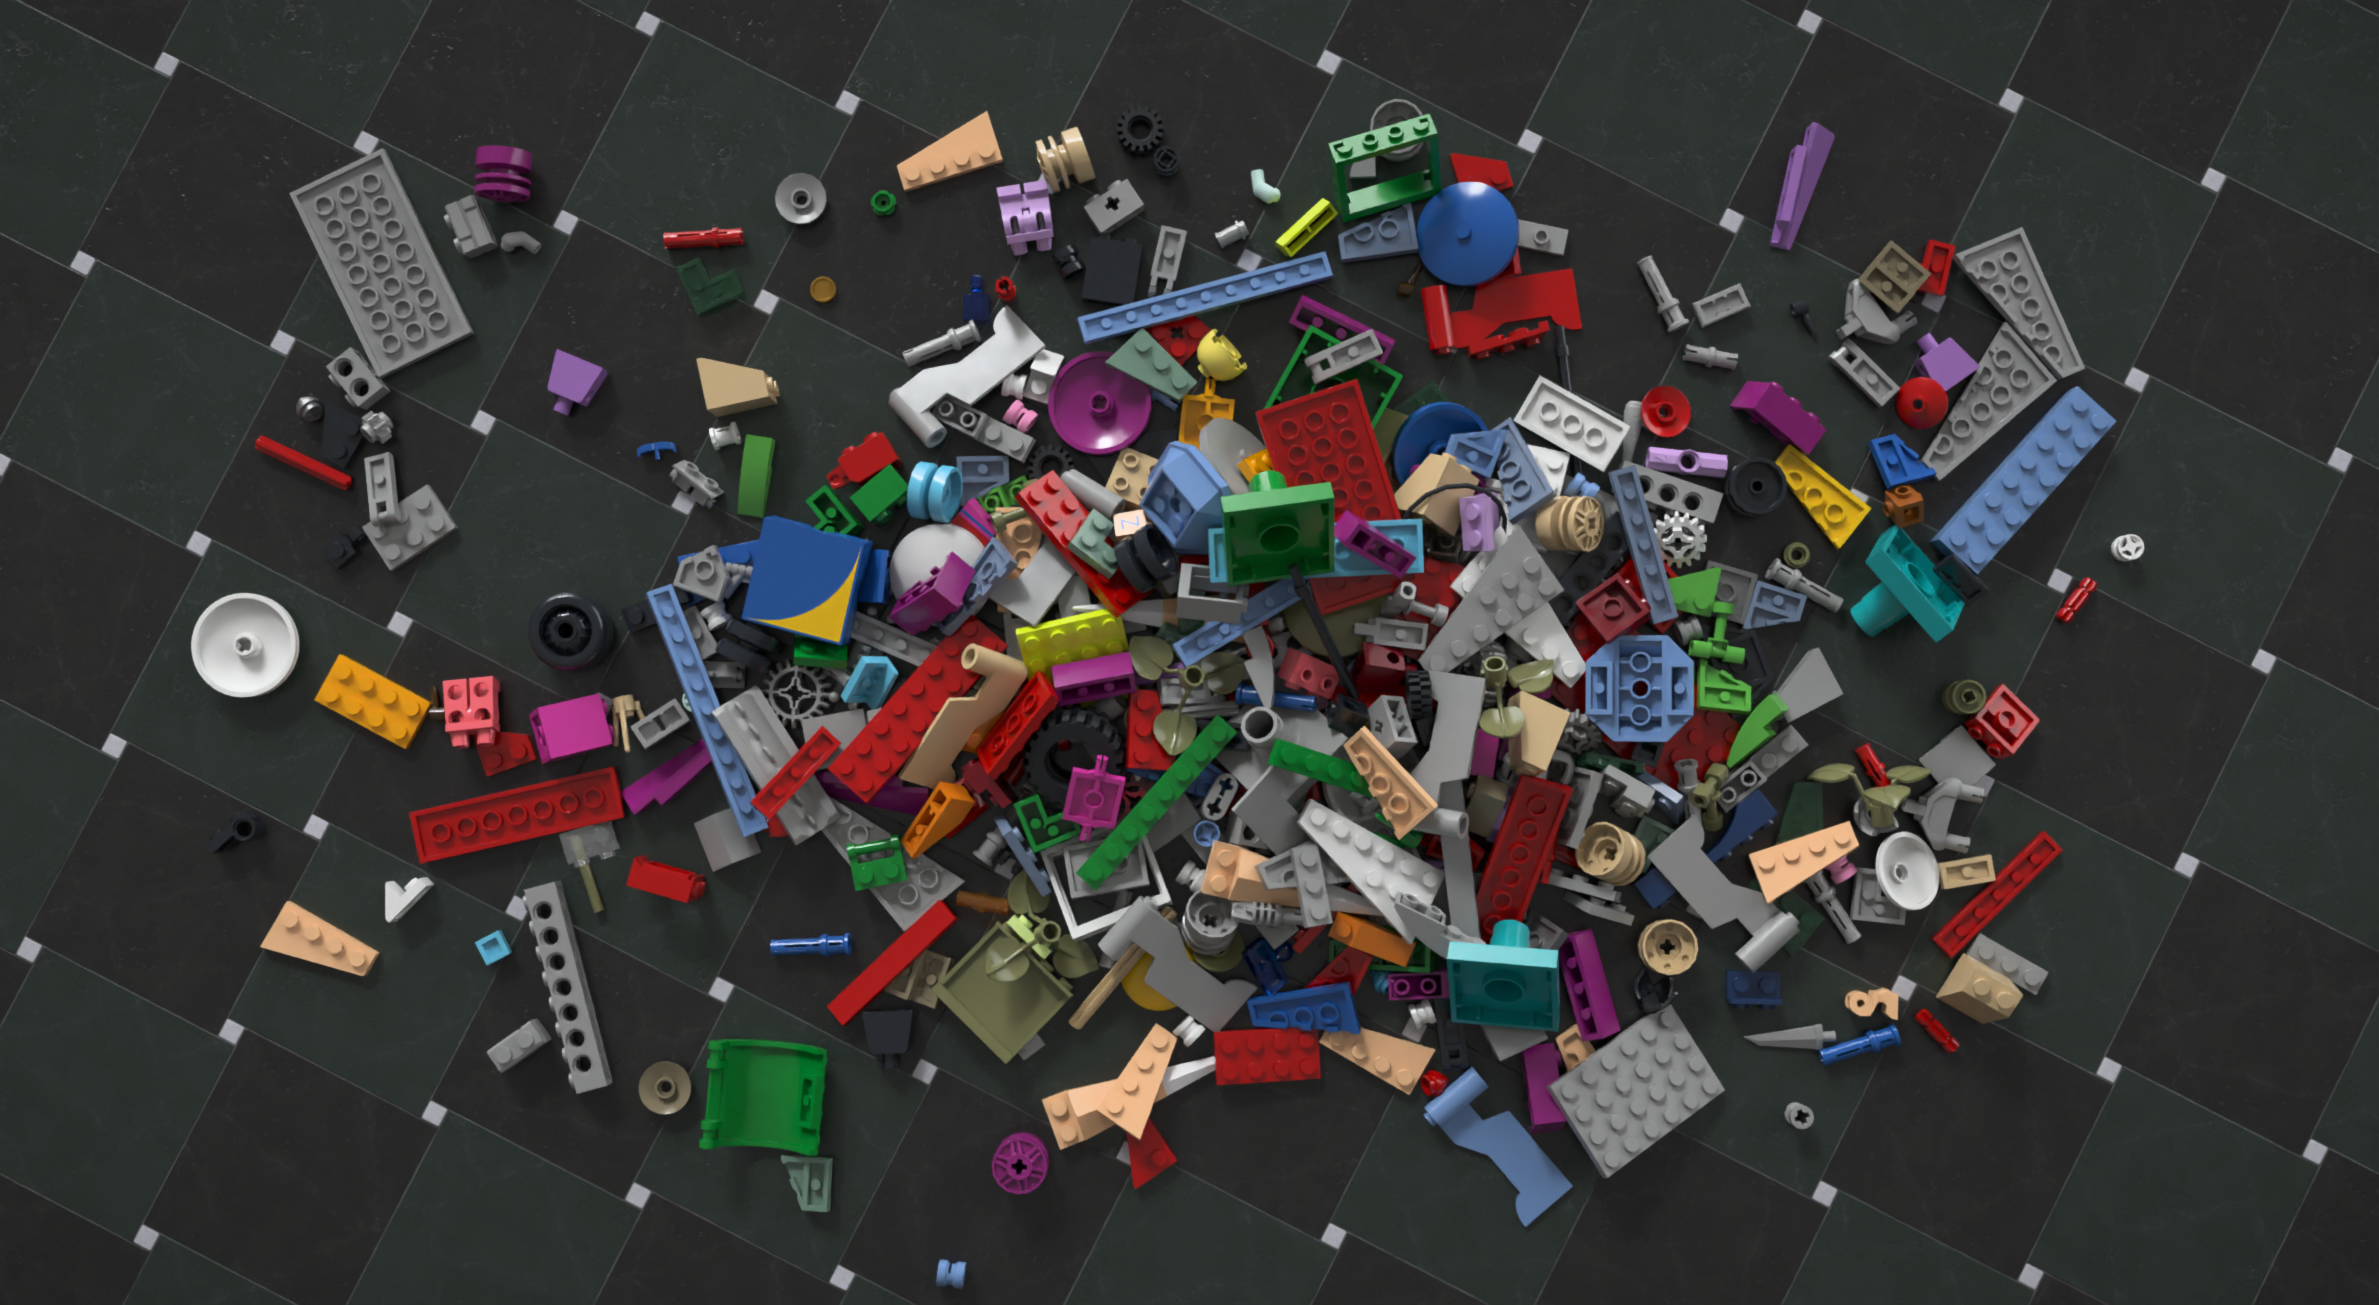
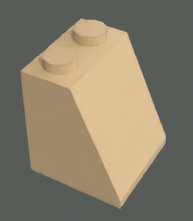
M705 358L696 359L707 410L716 417L777 404L776 397L780 396L778 384L764 371Z
M1442 453V456L1430 454L1394 494L1400 516L1403 518L1407 509L1426 492L1446 484L1469 483L1477 486L1480 480L1471 474L1472 470L1458 464L1456 457L1448 453ZM1468 488L1446 489L1427 497L1411 512L1408 519H1422V529L1455 536L1461 523L1459 498L1473 496L1475 490Z
M1520 691L1510 697L1507 702V707L1517 706L1520 708L1525 718L1522 731L1515 737L1508 738L1509 766L1516 769L1515 773L1519 776L1521 773L1537 776L1547 770L1570 712L1527 692Z
M1965 953L1962 954L1936 995V998L1982 1024L2009 1018L2023 997V994L2009 978Z

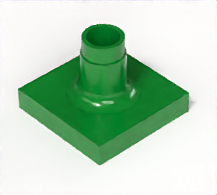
M1264 471L1256 474L1250 480V493L1221 497L1224 568L1228 586L1292 578L1287 567L1293 563H1297L1303 576L1335 572L1334 495L1331 482L1288 488L1285 477L1281 473Z

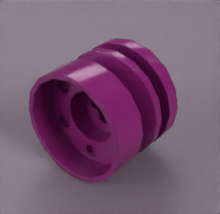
M482 146L476 149L475 167L487 172L475 176V182L478 183L474 187V194L476 196L505 203L523 202L530 199V191L526 188L531 186V181L519 176L531 173L532 154L530 152L507 146Z
M1020 1132L1008 1136L998 1146L992 1161V1171L996 1182L1004 1190L1014 1194H1025L1033 1191L1045 1179L1050 1163L1049 1151L1044 1142L1034 1134ZM1018 1159H1022V1163L1027 1165L1024 1166L1022 1171L1018 1170V1166L1013 1165L1017 1163Z

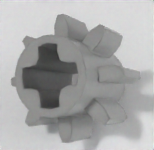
M370 411L361 418L363 426L360 427V431L371 443L380 441L383 444L392 437L390 429L394 427L393 423L383 412L374 414Z

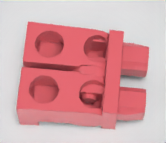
M487 676L469 678V680L443 681L445 732L451 735L454 748L463 749L470 747L469 735L477 734V745H494L495 732H500L498 708L500 681L495 677Z

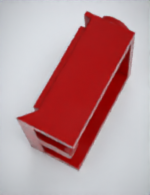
M643 855L634 857L626 886L689 903L697 901L698 897L703 896L706 882H703L705 875L697 876V873L649 861L647 856Z

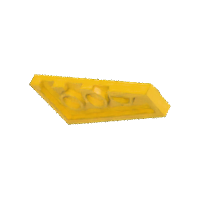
M1789 444L1774 462L1784 472L1787 486L1838 550L1872 508Z

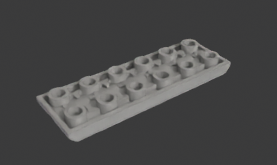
M756 685L711 712L759 790L798 751L788 732ZM814 773L775 814L795 846L840 818L838 811Z

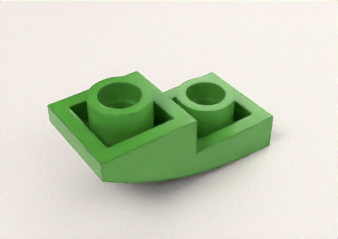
M1023 475L1004 486H998L990 490L989 493L981 497L978 496L981 506L988 515L996 512V508L1011 507V505L1021 506L1014 497L1023 490L1022 484L1029 481L1030 477L1029 475Z

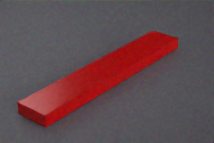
M2041 831L1995 876L1996 881H1990L1931 940L1948 958L1952 959L2063 850L2045 831Z
M939 899L827 1006L841 1025L847 1026L941 937L958 918L943 900Z

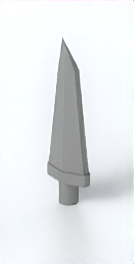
M1815 1024L1814 1026L1745 1036L1744 1038L1759 1046L1822 1050L1823 1042H1836L1835 1031H1823L1822 1024Z

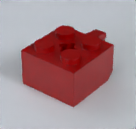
M873 432L863 439V444L856 448L852 445L841 452L842 456L837 459L840 465L826 476L834 490L852 483L858 487H863L889 464L895 470L904 465L883 432L879 434Z

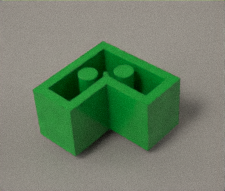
M889 464L854 493L850 499L876 527L879 524L884 526L894 517L892 514L896 511L894 506L897 504L900 507L907 502L908 484L893 466Z
M827 485L821 487L805 501L821 520L814 527L818 530L855 536L864 529V526L835 490Z
M1037 793L1013 802L1033 853L1081 834V828L1077 822L1062 819L1064 810L1047 816Z

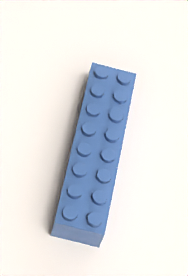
M2078 386L2067 390L1934 536L1930 543L1946 557L1954 552L1977 575L2115 424L2116 420Z

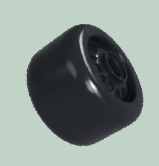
M562 592L546 598L536 607L529 621L528 637L534 653L545 664L555 669L577 672L596 666L607 656L613 644L614 626L610 614L597 600L575 592ZM570 624L573 627V634L571 637L565 638L563 634L564 628Z

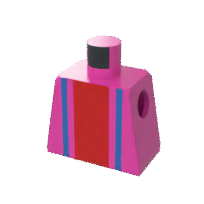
M974 498L969 500L950 522V524L962 527L972 533L984 547L988 545L992 537L996 536L990 516Z

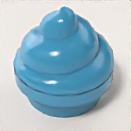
M1372 970L1371 977L1374 990L1378 993L1382 992L1384 995L1388 994V974L1395 972Z

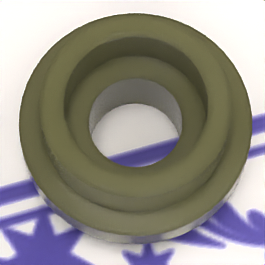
M1799 542L1789 544L1783 552V559L1791 568L1805 566L1810 558L1809 549ZM1793 551L1799 552V560L1792 558Z

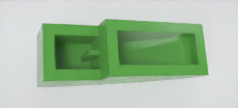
M746 434L739 485L738 514L764 518L773 469L771 464L775 440L772 438Z
M1777 693L1768 695L1744 722L1730 750L1727 760L1729 768L1738 766L1776 735V732L1770 725L1790 710Z

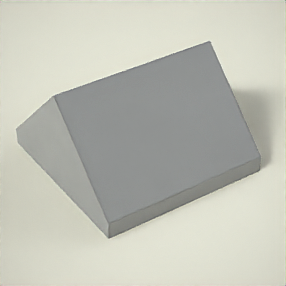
M731 808L694 823L713 872L762 853L755 833L742 838Z

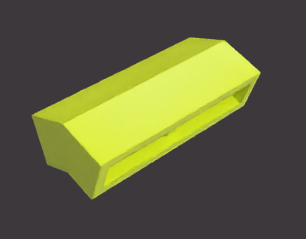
M1322 198L1275 242L1276 247L1285 256L1292 257L1338 214L1329 201ZM1326 210L1327 213L1310 228L1309 225ZM1302 231H1305L1289 248L1287 247Z

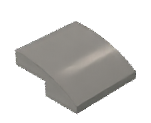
M1962 725L1955 728L1942 738L1938 745L1919 758V761L1925 768L1932 769L1930 774L1938 783L1953 777L1959 779L1962 784L1973 786L1996 765Z

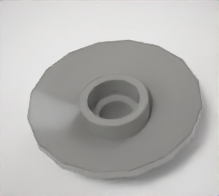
M797 173L786 177L779 184L775 194L776 207L780 214L789 222L796 224H807L818 219L823 213L827 202L826 191L822 183L814 176L806 173ZM800 197L807 198V201L804 205L798 204V199Z

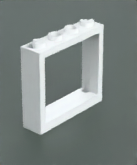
M1105 827L1094 828L1089 842L1106 839L1114 829ZM1079 834L1066 842L1057 843L1040 851L1070 934L1075 942L1111 929L1130 908L1128 906L1082 925H1077L1054 859L1064 856V846L1085 843L1086 834L1084 841L1079 839ZM1147 835L1142 838L1144 852L1160 891L1159 895L1151 898L1159 905L1157 910H1160L1166 905H1173Z

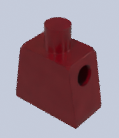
M1363 642L1351 670L1352 681L1358 693L1392 692L1397 690L1402 678H1405L1406 671H1417L1416 663H1405L1403 650L1400 648Z

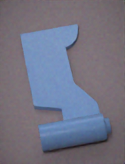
M1471 1067L1448 1086L1442 1094L1424 1107L1427 1111L1424 1116L1433 1127L1438 1124L1455 1144L1486 1154L1495 1162L1520 1192L1516 1197L1515 1207L1519 1219L1526 1227L1573 1186L1509 1110L1484 1120L1481 1119L1469 1104L1489 1086Z

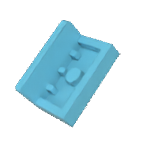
M861 656L841 697L845 703H867L871 710L881 708L898 677V671L887 656Z

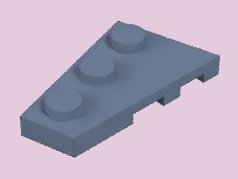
M1411 203L1404 204L1402 207L1391 212H1385L1381 214V217L1373 221L1362 223L1339 234L1338 245L1341 263L1417 253L1419 248Z
M1003 813L996 816L994 820L1003 837L1042 897L1052 892L1047 884L1051 881L1043 867L1038 870L1035 865L1038 859L1030 847L1025 849L1021 843L1025 839L1017 826L1012 828Z

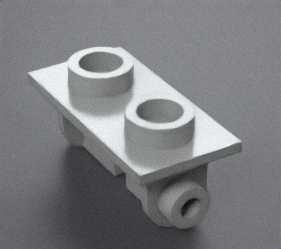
M683 460L672 466L674 469L669 475L672 478V482L685 492L694 487L695 489L690 496L703 507L711 508L716 502L714 498L724 494V491L719 488L718 483L699 472L695 464Z
M703 661L712 687L745 688L746 666L738 662Z

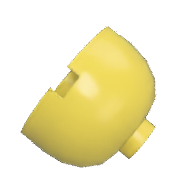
M1212 329L1200 341L1197 348V358L1200 362L1198 369L1206 378L1212 376L1219 381L1234 379L1247 369L1246 363L1241 365L1238 361L1242 356L1234 345L1223 334L1220 337L1215 335L1218 330Z

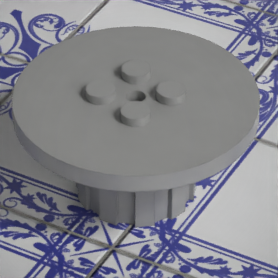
M1215 418L1200 431V451L1228 484L1232 495L1250 493L1249 482L1236 465L1243 459L1266 447L1251 432L1238 423L1226 418Z

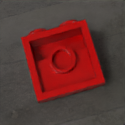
M2001 684L1987 698L1982 709L1972 713L1964 724L1969 728L1968 733L1971 737L1977 740L1981 739L1988 746L1987 752L1992 757L2002 760L2015 753L2040 719L2004 684Z

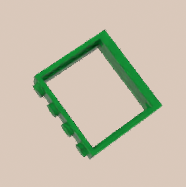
M1430 114L1328 143L1335 201L1343 223L1435 196L1442 190L1438 132ZM1427 142L1428 170L1347 193L1345 165Z

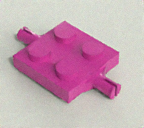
M1102 755L1097 756L1095 770L1073 767L1062 819L1074 821L1082 825L1079 837L1081 841H1084L1085 834L1086 842L1091 840L1093 828L1105 827L1115 829L1125 777L1105 772L1108 761L1106 756L1103 757L1102 765Z

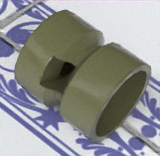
M1962 680L1948 684L1944 688L1941 698L1944 707L1953 714H1970L1982 709L1986 702V692L1977 681Z

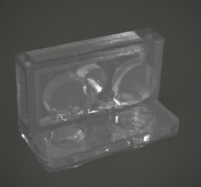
M611 821L589 825L559 835L567 864H574L575 868L590 864L589 859L600 856L601 860L616 856L615 851L620 849Z

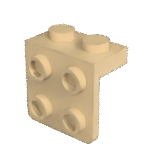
M1128 447L1120 452L1105 488L1125 499L1126 505L1124 510L1130 512L1142 510L1139 504L1148 487V476L1158 462V459Z

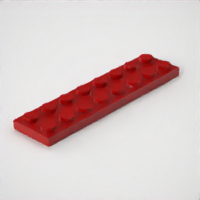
M973 614L951 636L947 635L828 767L829 771L867 804L872 801L910 758L947 699L965 697L982 678V674L963 668L961 659L965 648L973 643L1003 654L1009 647Z
M609 767L409 813L420 864L626 818L616 767Z
M1520 774L1475 892L1480 935L1486 944H1490L1493 928L1497 922L1516 920L1522 923L1573 791L1571 787L1536 776Z

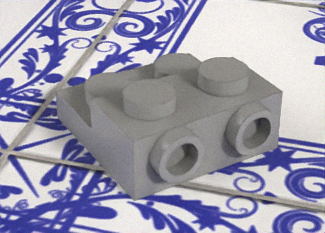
M1610 764L1599 772L1604 775L1600 793L1606 796H1614L1609 806L1615 808L1617 814L1626 818H1633L1634 816L1641 818L1644 812L1648 813L1655 802V799L1652 798L1656 791L1655 789Z

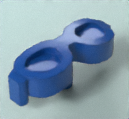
M672 442L645 444L637 449V455L640 458L642 457L641 455L655 452V460H660V450H673V452L677 453L676 444Z

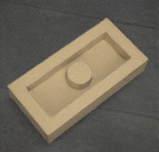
M1989 854L1937 863L1941 889L1996 881L1992 856Z

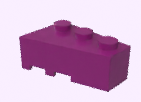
M1554 1043L1534 1045L1520 1052L1524 1085H1526L1528 1101H1526L1527 1110H1530L1532 1126H1529L1530 1134L1561 1131L1566 1123V1118L1546 1088L1561 1077L1558 1072V1066H1561L1560 1051L1555 1050Z

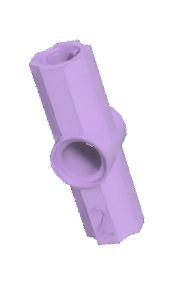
M1648 447L1645 464L1646 468L1655 471L1678 473L1679 475L1690 474L1725 478L1728 460L1727 455L1701 453L1691 449L1683 451ZM1682 456L1691 459L1692 467L1690 469L1682 466Z

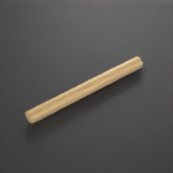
M1167 905L1159 912L1169 922H1172L1177 915L1175 910ZM1133 943L1069 1018L1068 1022L1073 1028L1079 1030L1084 1026L1145 954L1146 951Z

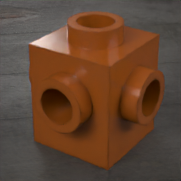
M1910 484L1885 491L1883 511L1886 517H1890L1899 528L1924 521L1923 498Z

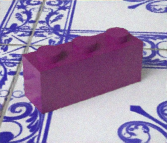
M1129 652L1052 666L1055 691L1059 698V707L1137 692Z

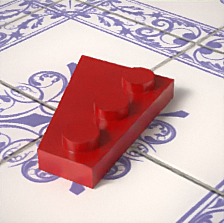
M1548 321L1539 322V326L1531 331L1523 327L1509 333V337L1504 338L1503 335H1497L1468 344L1466 347L1468 358L1475 357L1476 360H1482L1490 357L1491 352L1500 350L1501 354L1516 350L1515 346L1525 344L1526 347L1538 345L1541 343L1540 340L1550 331Z
M1137 689V692L1128 693L1126 769L1167 771L1177 760L1176 756L1167 754L1153 733L1154 720L1163 712L1157 691Z
M1347 945L1304 989L1350 981L1354 997L1374 955Z

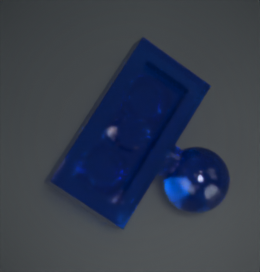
M1259 937L1241 952L1266 996H1272L1289 981L1279 961H1289L1293 956L1294 949L1289 942H1283L1275 950L1273 948L1272 951L1266 939Z

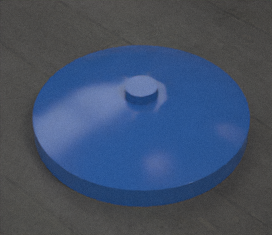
M1478 182L1453 184L1437 193L1423 209L1416 230L1418 252L1427 269L1442 281L1461 287L1484 284L1502 273L1516 253L1520 234L1516 212L1508 199L1493 187Z
M1451 402L1428 404L1413 412L1398 429L1391 449L1392 470L1400 487L1410 477L1409 471L1412 466L1421 465L1430 454L1442 456V453H1445L1451 434L1488 431L1486 425L1470 409Z

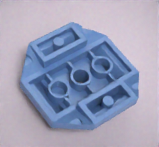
M1174 441L1167 445L1148 476V487L1139 505L1160 533L1168 539L1170 545L1178 554H1209L1208 528H1222L1221 497L1232 494L1228 484L1196 446Z
M1667 635L1620 636L1609 645L1605 643L1586 661V715L1613 741L1668 742L1694 716V661ZM1640 681H1644L1648 685V692L1644 696H1638L1634 690L1635 685Z

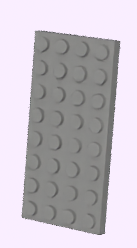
M382 148L289 193L378 378L382 379L474 334L386 150Z

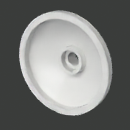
M1909 832L1894 833L1884 839L1876 856V875L1882 891L1893 904L1904 910H1918L1928 906L1935 898L1939 886V869L1932 850L1920 837Z

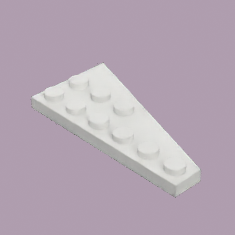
M1499 526L1494 532L1495 550L1478 551L1450 585V588L1462 598L1495 557L1500 547L1507 541L1508 536L1502 526ZM1548 602L1504 632L1535 660L1553 659V675L1569 688H1572L1586 671L1584 660Z
M1308 799L1297 824L1315 844L1323 849L1330 857V860L1345 873L1350 882L1371 905L1379 910L1386 918V921L1401 934L1405 942L1412 945L1415 935L1404 924L1394 908L1396 894L1398 891L1403 894H1411L1420 902L1429 906L1445 877V873L1320 803Z

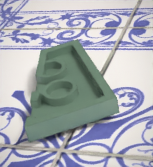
M1143 328L1105 362V365L1111 369L1115 368L1125 373L1127 377L1150 386L1151 389L1176 402H1179L1197 385V381Z

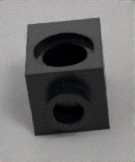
M1338 693L1334 701L1328 703L1325 710L1328 728L1351 737L1365 726L1369 719L1367 704Z

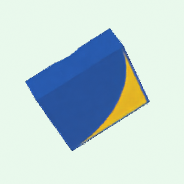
M774 515L764 517L741 619L840 646L849 643L858 608V592L865 578L873 541L839 532L821 531L808 524Z

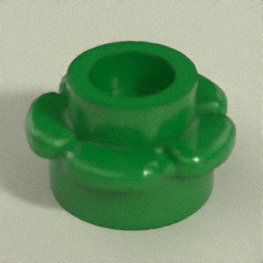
M879 191L872 197L871 206L874 207L873 211L877 215H890L895 210L896 198L893 194H889L888 191ZM883 201L886 202V205H884V206L881 205V203H882Z

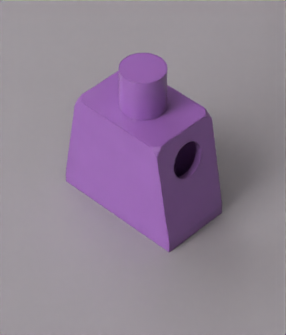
M1929 332L1916 341L1925 353L1914 361L1920 376L1934 379L1942 385L1945 391L1980 368L1952 338H1948L1938 344Z
M557 349L547 387L548 391L559 396L553 410L568 416L574 402L586 407L606 378L608 371Z

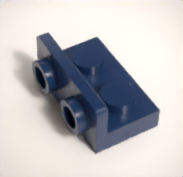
M1725 970V1002L1733 1004V1008L1749 1009V1004H1759V1009H1775V1005H1783V999H1780V972L1755 971L1751 973L1749 970Z

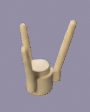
M624 695L612 699L613 745L615 747L619 745L620 719L625 752L629 753L630 742L626 718L634 717V711H636L640 720L645 718L641 710L640 701H634L633 695Z

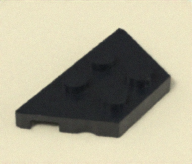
M1171 428L1142 433L1128 448L1159 460L1167 445L1176 441L1179 429ZM1120 452L1100 456L1086 454L1107 484Z
M1700 624L1703 633V639L1701 640L1707 642L1708 638H1714L1715 626ZM1726 627L1724 640L1729 641L1728 646L1745 649L1743 664L1721 662V658L1710 657L1709 662L1712 667L1720 672L1724 670L1731 674L1734 679L1741 680L1751 686L1752 703L1763 688H1766L1774 678L1756 631ZM1729 713L1732 719H1736L1740 716V714L1737 713Z

